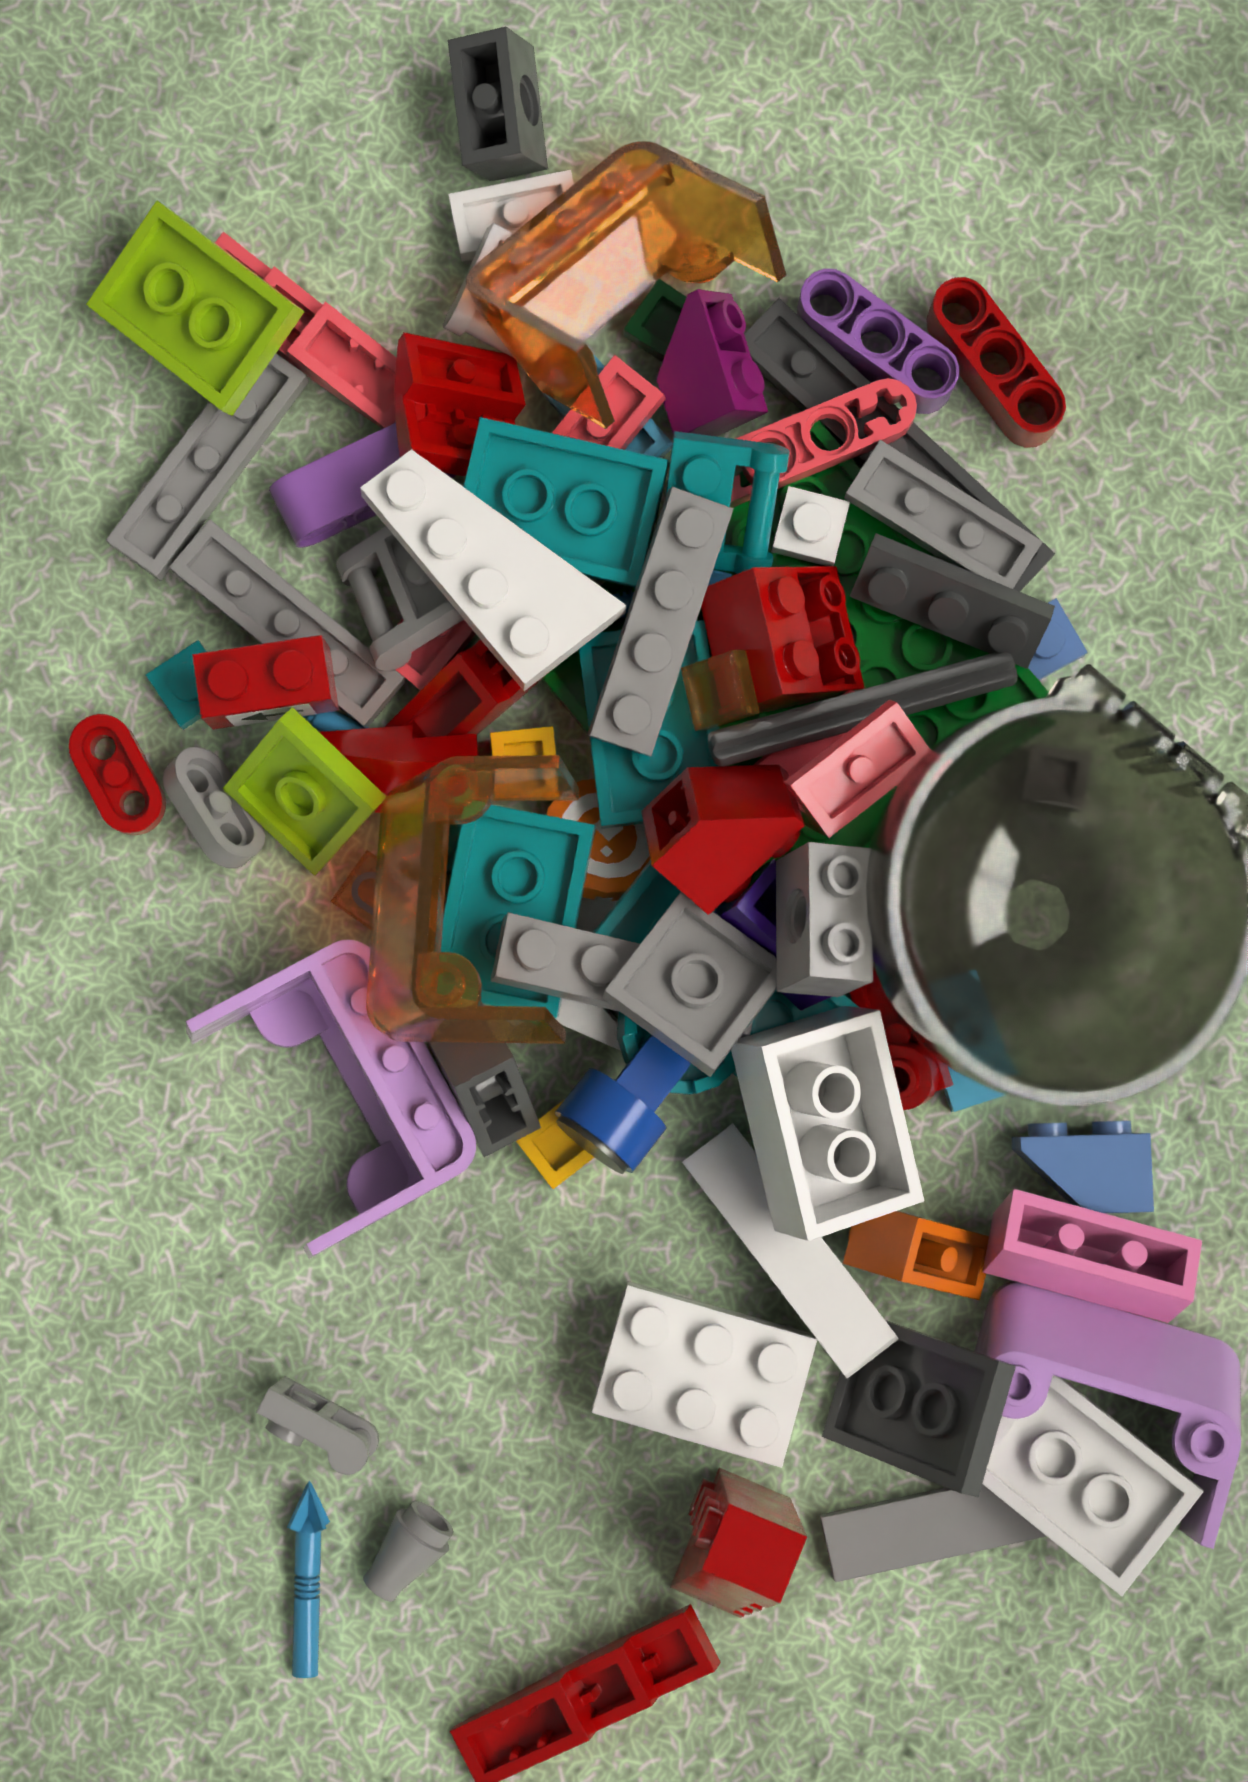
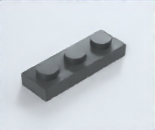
M877 533L874 536L850 594V597L989 654L995 652L1010 653L1015 664L1028 669L1051 621L1055 608L1054 605Z

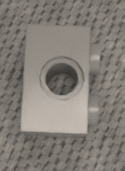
M808 842L776 861L777 992L840 997L873 982L871 848Z

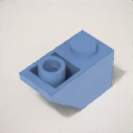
M1131 1121L1092 1122L1093 1134L1067 1135V1123L1028 1124V1136L1012 1137V1150L1070 1204L1101 1213L1154 1212L1150 1133H1132Z

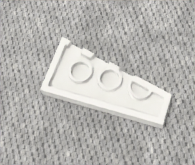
M412 449L360 487L361 497L523 691L527 690L626 612V605Z

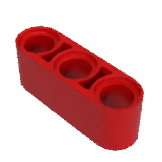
M954 277L945 281L937 289L926 318L929 334L956 356L960 377L1011 442L1024 448L1037 447L1046 443L1054 434L1066 411L1065 396L1061 388L984 287L977 281L967 277ZM950 303L961 304L970 311L973 321L965 325L951 323L945 318L942 307ZM989 352L1001 354L1007 359L1010 365V372L1003 375L989 373L983 368L980 356ZM1031 401L1038 403L1044 408L1048 422L1042 425L1027 423L1021 418L1018 412V405Z

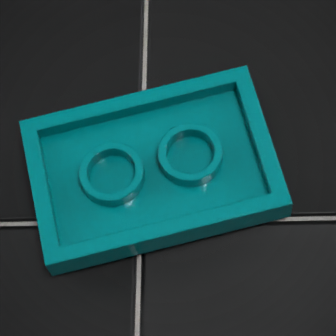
M480 417L464 488L585 576L636 588L652 540L670 463L667 459Z
M704 620L696 621L652 756H645L590 737L601 829L644 824L641 811L687 767L718 766L711 758L707 738L711 731L719 730ZM622 630L599 633L579 649L589 727Z
M466 800L428 993L558 1018L562 998L491 982L490 980L502 921L508 912L576 928L596 825Z

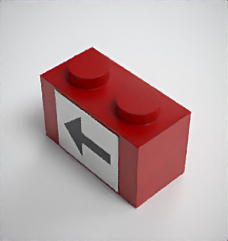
M322 635L192 654L201 719L213 730L275 721L280 719L292 707L302 716L339 711L330 647Z

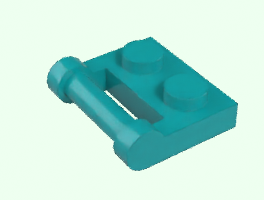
M674 431L665 498L668 489L675 487L730 507L736 465L754 469L743 547L724 544V536L714 569L732 571L738 574L753 567H772L774 556L768 552L779 477L780 473L787 471L790 450L770 443Z

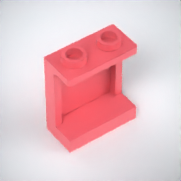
M848 690V691H846L844 694H848V693L855 692V691H854V690ZM888 700L846 733L764 755L754 765L779 764L789 774V778L784 783L798 802L805 826L830 838L935 755L899 704Z

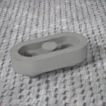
M186 748L164 770L163 785L165 791L200 848L210 860L225 868L242 867L262 849L265 842L264 828L222 789L232 777L224 762L216 754L205 748Z

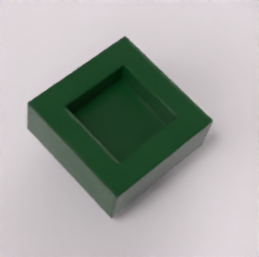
M658 279L623 329L624 337L663 362L686 296L661 279Z

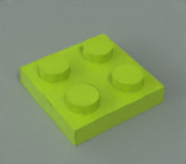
M293 707L278 719L222 788L314 876L330 862L387 798Z

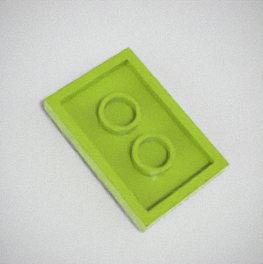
M158 200L154 203L86 303L89 308L209 402L231 416L238 409L305 312Z

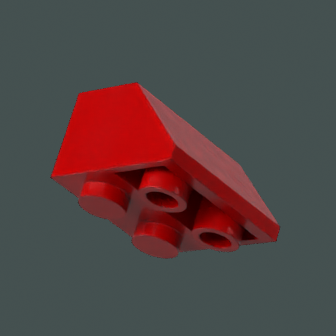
M836 566L753 567L707 587L701 609L726 715L769 712L841 696L848 690L858 691L865 689L860 670V655L854 644L845 605V591L840 583Z
M779 764L687 767L641 811L651 865L708 915L723 901L729 903L737 899L749 886L752 874L771 857L779 858L788 852L796 843L800 830L805 826L798 802L784 783L789 778L788 772Z

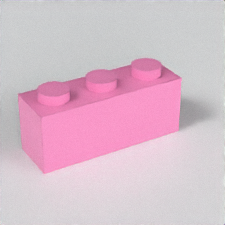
M1013 1189L993 1213L983 1273L1169 1323L1194 1301L1202 1240Z

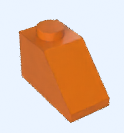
M895 1211L851 1226L842 1264L901 1282L980 1300L987 1274L983 1273V1266L989 1236Z

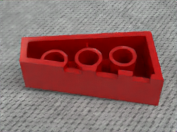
M719 1468L714 1481L711 1482L703 1478L694 1495L688 1515L692 1516L690 1525L693 1526L691 1537L670 1588L742 1618L745 1614H752L753 1610L759 1612L763 1607L769 1608L781 1603L807 1540V1534L790 1497Z

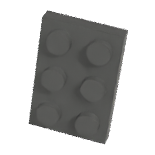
M885 1320L899 1339L848 1379L840 1372L822 1437L958 1493L979 1497L1016 1366Z

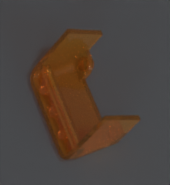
M638 141L624 145L610 154L474 265L467 275L466 285L478 312L539 390L606 429L615 420L597 373L594 355L584 341L666 273L680 281L706 283L716 278L724 269L736 261L779 282L786 276V271L765 195L657 143Z
M560 755L455 756L399 784L385 797L380 812L366 1010L373 1026L389 1039L400 1042L565 1044L566 1030L546 1007L481 1006L482 983L477 969L468 959L460 954L441 952L450 824H467L477 820L489 809L492 801L579 800V787Z

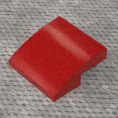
M403 332L398 340L395 372V415L399 455L402 457L412 449L442 472L466 476L480 417L515 425V419L526 405L517 361L505 353Z

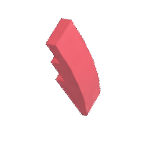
M223 232L215 242L218 246L305 311L276 354L383 429L394 424L396 421V357L326 301L324 304H321L275 266L270 269Z

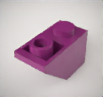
M697 289L686 297L656 378L659 390L666 398L663 403L673 435L674 431L718 437L768 413L763 396L764 379L759 367L752 360L744 335L746 329L745 318L740 307L733 300L732 294Z

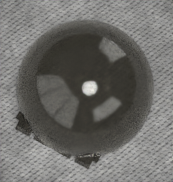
M1091 664L1081 668L1074 679L1071 676L1058 678L1045 698L1012 704L984 714L960 726L935 744L903 777L884 807L869 844L871 849L867 867L866 903L867 919L872 938L873 969L883 993L898 1018L916 1040L938 1060L968 1080L990 1090L1022 1100L1054 1105L1085 1106L1112 1102L1149 1089L1175 1074L1192 1060L1213 1038L1236 1002L1248 974V794L1232 781L1226 783L1216 793L1224 779V774L1184 741L1175 742V734L1136 701H1132L1123 709H1119L1126 697V693Z

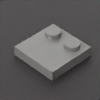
M680 892L604 990L602 999L711 1077L777 989V958L714 912H711L709 915L706 914L684 893Z

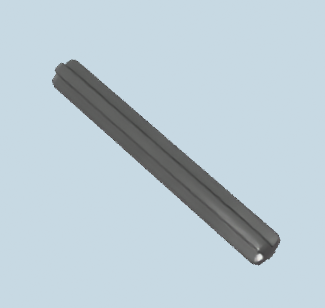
M995 652L711 731L707 737L709 752L716 765L725 767L846 733L888 700L897 702L904 713L910 715L1010 687L1017 682L1015 662L1010 653Z

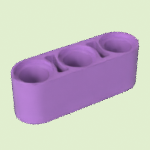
M824 268L818 270L805 280L799 296L797 315L867 380L872 383L889 378L899 380L907 385L915 395L917 414H930L939 411L947 404L959 378V364L956 356L946 346L850 276L837 269ZM820 295H829L837 299L843 310L833 316H823L812 308L810 301ZM871 331L881 332L891 340L893 348L885 353L871 352L863 345L861 337ZM920 368H930L939 374L943 386L934 391L924 390L914 382L912 372Z
M396 423L284 475L270 486L269 491L296 547L303 548L315 545L376 516V513L361 497L360 487L400 458ZM445 473L450 478H454L456 476L455 474Z

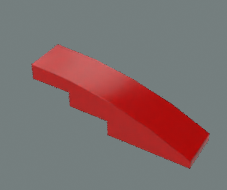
M689 1604L589 1653L454 1726L450 1733L474 1781L499 1782L589 1741L596 1731L653 1706L656 1700L666 1693L715 1672L721 1662L692 1605Z

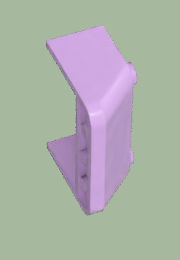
M355 940L337 941L186 1021V1034L192 1045L249 1014L263 1038L275 1046L295 1047L320 1035L379 1143V1147L357 1159L347 1176V1192L359 1215L307 1243L303 1249L309 1259L458 1176L469 1167L474 1159L476 1139L471 1126L378 957L370 947L362 942Z
M1016 1281L1006 1283L996 1289L987 1304L975 1352L1016 1366L1002 1416L1020 1419L1028 1417L1039 1410L1046 1400L1053 1375L1178 1412L1172 1433V1447L1179 1462L1195 1473L1193 1482L1204 1490L1203 1494L1182 1519L1179 1530L1201 1546L1214 1549L1241 1449V1370L1239 1359L1234 1350L1225 1342L1204 1334Z

